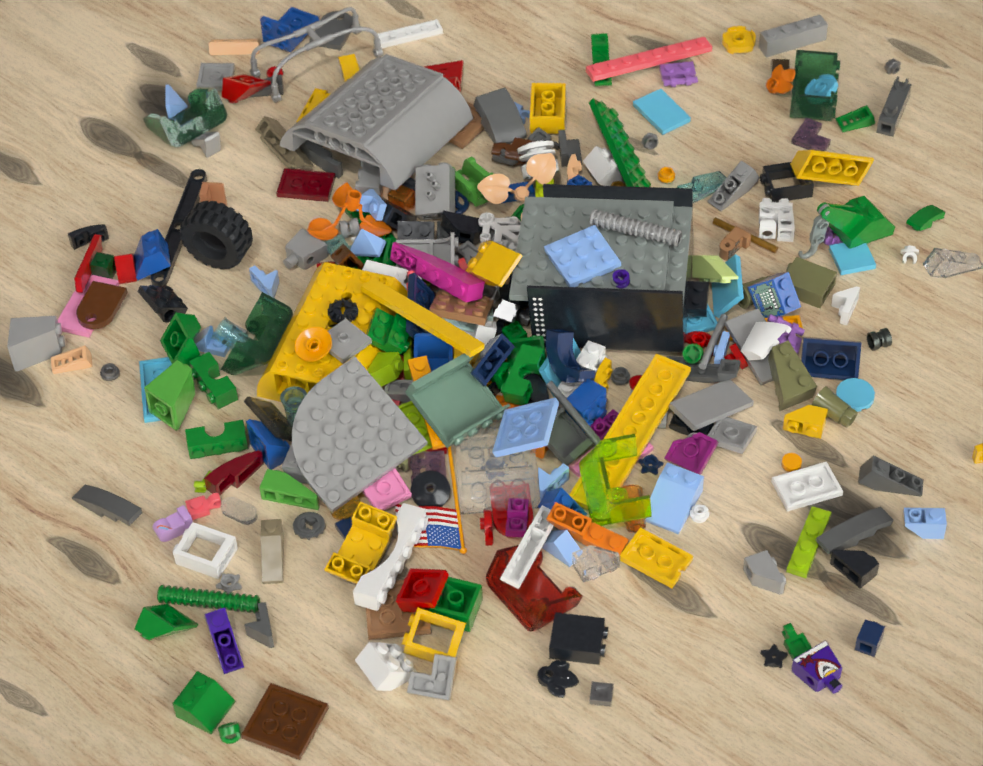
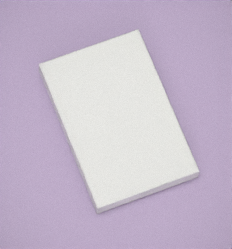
M827 461L771 478V482L787 512L843 495V490Z

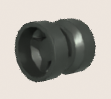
M883 328L879 332H868L867 343L869 348L874 351L882 346H891L892 337L890 331L887 328Z

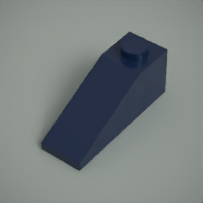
M502 333L490 339L480 352L470 373L483 386H486L515 346Z

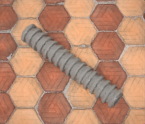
M594 209L589 218L590 225L601 226V228L612 229L613 231L618 230L619 233L623 231L624 234L629 233L631 236L634 234L635 237H645L647 240L651 238L652 241L657 240L659 243L662 241L663 244L668 243V245L674 244L675 247L680 244L682 239L681 230L676 231L674 228L670 230L669 227L665 228L662 225L659 227L658 224H648L646 221L642 223L641 220H631L630 217H620L618 214L614 215L608 212L603 213L602 210L598 212L597 209Z

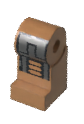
M736 226L720 242L719 257L722 260L728 261L741 247L747 249L751 243V234Z

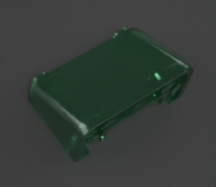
M198 87L188 95L190 108L170 119H167L165 115L160 117L158 114H149L143 120L149 130L171 147L178 148L226 121L227 111L216 88Z
M262 292L245 322L246 329L255 335L254 339L249 337L244 343H240L241 341L237 340L221 370L231 375H238L268 364L293 316L292 309L288 305Z

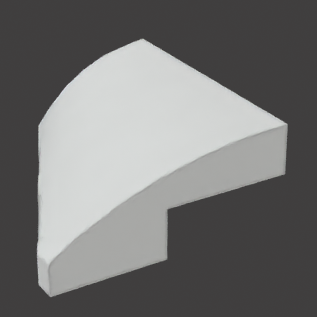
M756 322L740 351L749 361L764 359L769 354L771 348L780 343L777 339L783 333H789L791 328L788 325L775 322Z

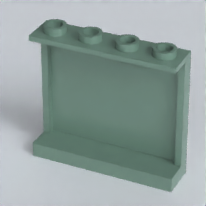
M466 354L458 356L412 382L405 391L446 448L453 444L458 446L465 440V437L469 436L471 438L479 432L478 429L488 428L495 419L497 421L501 420L504 410L510 407V404L502 407L489 388L483 386L470 373L473 367L469 362L473 356L469 357Z

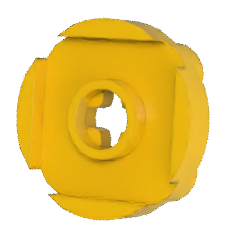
M732 26L722 36V44L730 54L752 52L756 43L754 31L751 30L750 32L744 26Z

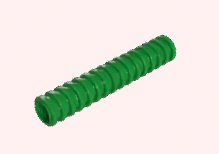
M160 585L157 592L159 603H163V601L165 604L171 602V604L177 603L181 605L183 603L184 606L190 604L192 607L194 605L196 607L202 605L203 608L208 606L210 609L213 607L215 609L225 607L228 611L234 609V611L240 610L244 612L246 610L247 613L259 611V595L253 597L252 594L247 596L244 593L242 595L236 593L234 595L233 592L228 594L226 591L221 593V591L215 592L211 590L209 592L207 589L203 591L202 589L196 590V588H192L190 590L189 587L184 589L183 587L177 588V586L171 588L170 585L166 587L165 585Z

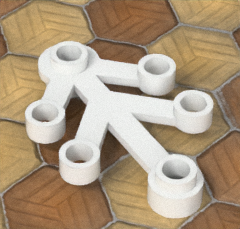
M490 212L480 215L478 224L483 227L482 234L480 235L481 243L491 240L489 232L490 228L495 230L494 242L503 245V235L516 243L517 247L519 236L512 233L520 232L521 225H519L517 217L495 218Z

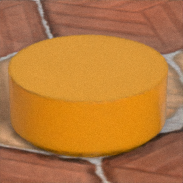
M787 453L783 456L782 468L785 471L792 472L801 469L802 459L798 454Z

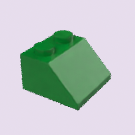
M197 671L172 704L177 718L212 735L235 704V700L214 679Z

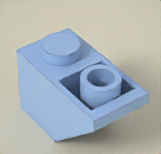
M904 507L905 527L923 539H944L947 526L945 508Z

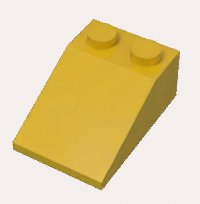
M486 240L478 247L479 252L468 262L466 272L485 281L486 285L502 287L522 258V255L498 243Z

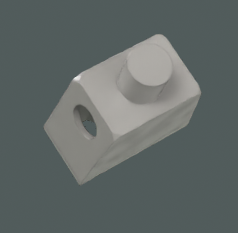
M302 228L286 244L287 258L283 260V263L288 269L297 265L303 270H307L328 257L327 244L313 237Z

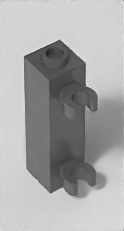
M899 76L896 77L878 119L876 133L894 136L910 97L912 84H909V79L906 78L905 82H900Z

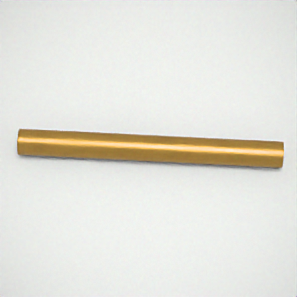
M717 217L712 222L714 225L729 232L736 227ZM751 234L752 243L773 253L777 252L778 246Z

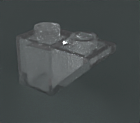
M589 545L572 553V565L584 583L619 568L620 555L618 552Z

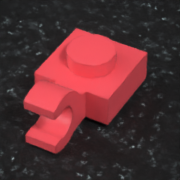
M213 493L207 499L202 495L185 501L192 520L210 515L209 510L222 507L219 493Z

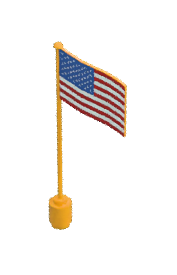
M450 446L447 449L455 509L437 506H417L425 509L428 524L426 529L420 533L419 542L414 544L413 547L446 548L458 550L461 554H465L467 548L464 545ZM395 505L396 514L402 505Z

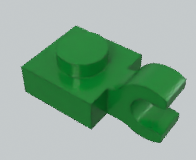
M791 623L783 625L784 646L792 659L812 649L804 633L797 635Z

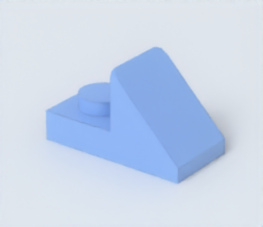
M368 189L361 197L362 212H369L375 220L382 221L387 204L373 189Z
M255 265L249 268L252 283L270 302L274 301L279 285L278 271L275 270L266 275L263 270L260 271Z
M213 326L200 331L194 339L199 351L210 352L221 357L226 356L232 345L231 339L214 335Z
M563 463L558 468H555L550 475L538 467L540 501L547 491L560 488L569 480V467Z

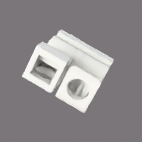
M770 198L762 199L759 205V238L775 239L777 224V241H794L793 204L789 203V199L781 198L779 202H772ZM764 231L772 232L770 236H764L762 233Z

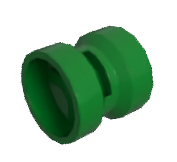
M694 343L687 345L683 350V358L688 363L700 361L704 354L703 348L699 344Z

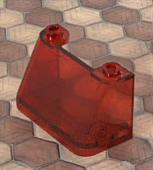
M519 545L497 550L486 573L487 585L526 630L530 632L539 630L554 621L555 612L566 613L580 603L583 595L575 587H567L562 592L540 568L543 560L541 550L519 589L500 580Z

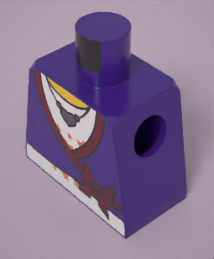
M826 641L793 659L791 671L815 692H819L827 687L833 694H836L842 689L843 685L838 681L841 678L842 666Z

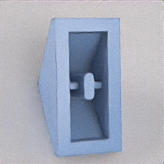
M567 529L551 531L542 547L568 567L583 555L582 550Z

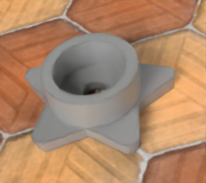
M222 574L216 588L222 589L228 594L234 590H241L242 586L238 583L240 575Z

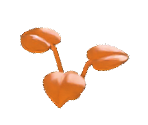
M346 182L332 196L333 203L338 207H343L335 222L332 224L325 218H316L309 223L307 231L313 237L320 240L334 239L339 233L335 226H337L346 209L349 211L359 210L360 220L362 221L360 223V230L362 228L380 237L391 233L392 229L385 222L375 220L372 215L363 217V205L360 204L362 194L358 190H353L348 182Z

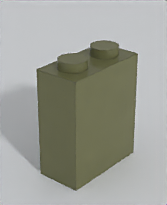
M796 257L793 263L790 262L787 266L786 272L790 274L799 301L820 309L836 284L837 272Z

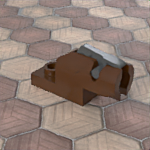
M515 137L512 144L494 143L491 159L492 161L509 165H525L528 161H519V157L525 154H518L517 149L535 141Z

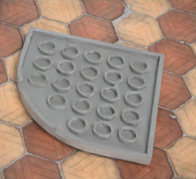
M355 356L319 381L307 393L297 410L292 428V447L297 466L306 482L332 513L427 445V440Z

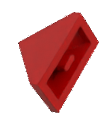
M134 254L114 256L119 284L137 282Z

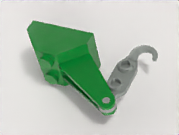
M865 196L851 199L845 205L824 202L818 206L817 212L819 215L813 221V227L809 235L810 249L805 254H802L800 250L798 255L801 259H807L814 255L818 245L825 239L828 226L849 249L891 236L894 233L895 226Z

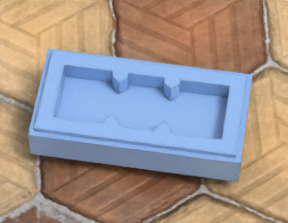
M723 331L719 345L714 347V364H720L721 359H725L724 357L729 347V332Z

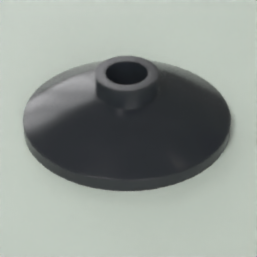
M424 471L418 474L411 484L412 499L418 506L442 507L450 496L449 481L440 472ZM433 486L434 491L428 492L427 487Z

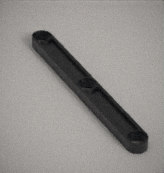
M202 169L193 170L189 176L165 237L168 243L171 266L151 274V283L154 286L168 284L183 245L180 238V229H175V227L182 224L192 207L200 201L199 193L202 182H207L206 172ZM196 176H203L201 179H195ZM158 277L164 278L162 281H155Z

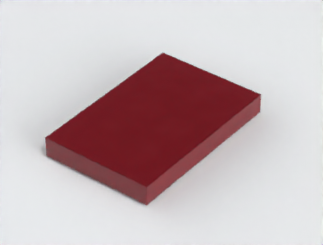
M284 168L276 192L277 197L329 202L336 175L330 172Z

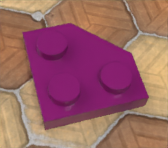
M699 432L691 437L673 441L664 459L678 467L701 475L718 445V441Z

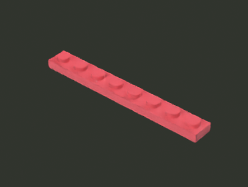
M705 36L589 65L586 66L585 72L594 82L712 52V45Z

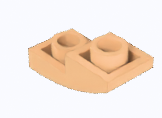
M572 154L569 159L567 181L579 175V171H582L581 162L577 161L576 154Z

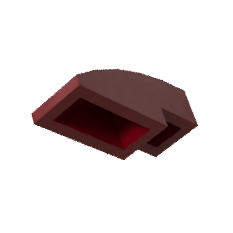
M257 450L241 455L214 469L204 477L206 490L212 494L219 493L220 496L231 485L238 489L264 465L262 452Z

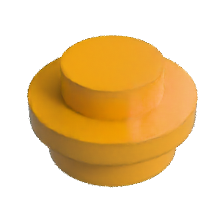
M663 167L658 172V180L663 183H670L675 179V172L670 167Z

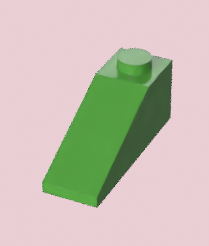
M266 470L259 487L262 500L319 510L318 495L286 472Z

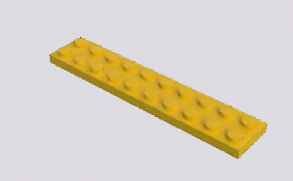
M657 353L655 354L569 494L580 507L604 517L668 411L670 402L674 401L689 376L691 367Z

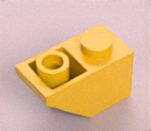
M807 405L785 414L783 430L821 439L827 420L828 409Z

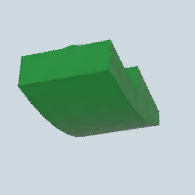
M931 204L914 213L907 220L906 224L912 226L916 231H923L931 228L934 221L944 218L946 211Z

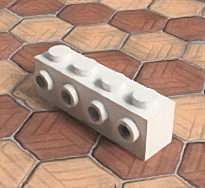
M588 340L576 361L583 367L595 370L596 375L601 362L605 357L607 358V355H605L606 347ZM562 381L558 389L567 398L583 382L566 383Z

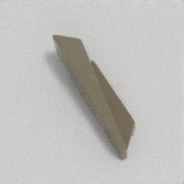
M266 116L263 117L255 130L261 134L260 139L287 168L297 169L314 166L300 147L295 151L281 147L280 142L286 130L279 121Z

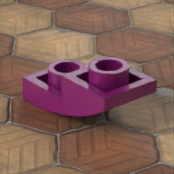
M614 409L603 419L599 417L590 426L602 441L619 415Z
M509 498L506 523L507 537H524L527 531L529 499Z

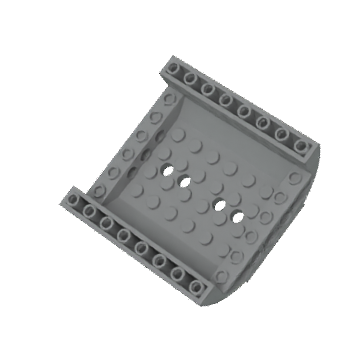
M385 54L383 57H378L368 62L286 131L281 139L280 146L295 151L305 141L309 140L380 167L381 185L396 190L415 173L416 167L424 165L473 119V116L464 97L451 82L443 77L442 73Z

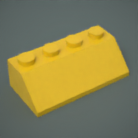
M799 150L790 164L797 179L859 186L874 159L871 157L817 150Z

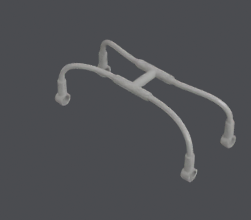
M347 7L322 21L319 20L294 31L292 34L257 46L251 54L250 73L254 77L261 75L257 66V59L255 58L256 53L260 49L293 37L297 38L306 33L313 39L312 42L305 44L304 47L285 57L276 67L271 84V98L276 103L282 100L278 84L276 83L279 70L287 61L305 50L308 51L334 40L335 37L351 32L358 34L362 31L373 34V54L376 58L383 56V50L377 32L368 27H361L356 10L353 7ZM351 11L353 13V25L349 29L334 34L330 33L321 38L314 32L315 29L322 27V25L345 12Z

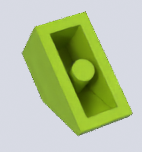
M378 352L367 371L382 387L399 377L404 368V363L399 352Z

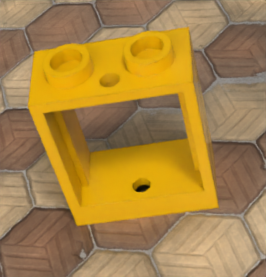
M417 608L416 614H411L408 626L411 627L410 632H405L402 640V645H405L403 653L430 662H434L435 654L455 657L466 623ZM419 620L454 631L448 653L412 642Z

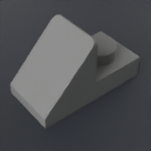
M218 131L204 132L191 140L193 146H200L206 158L221 150L220 134Z

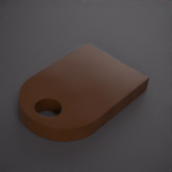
M92 281L76 311L80 325L87 329H100L110 324L128 293L127 288ZM91 318H96L94 321H88Z

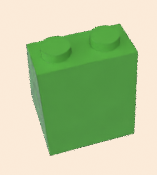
M178 360L144 387L149 412L175 431L180 428L195 396L192 369L187 364H183Z

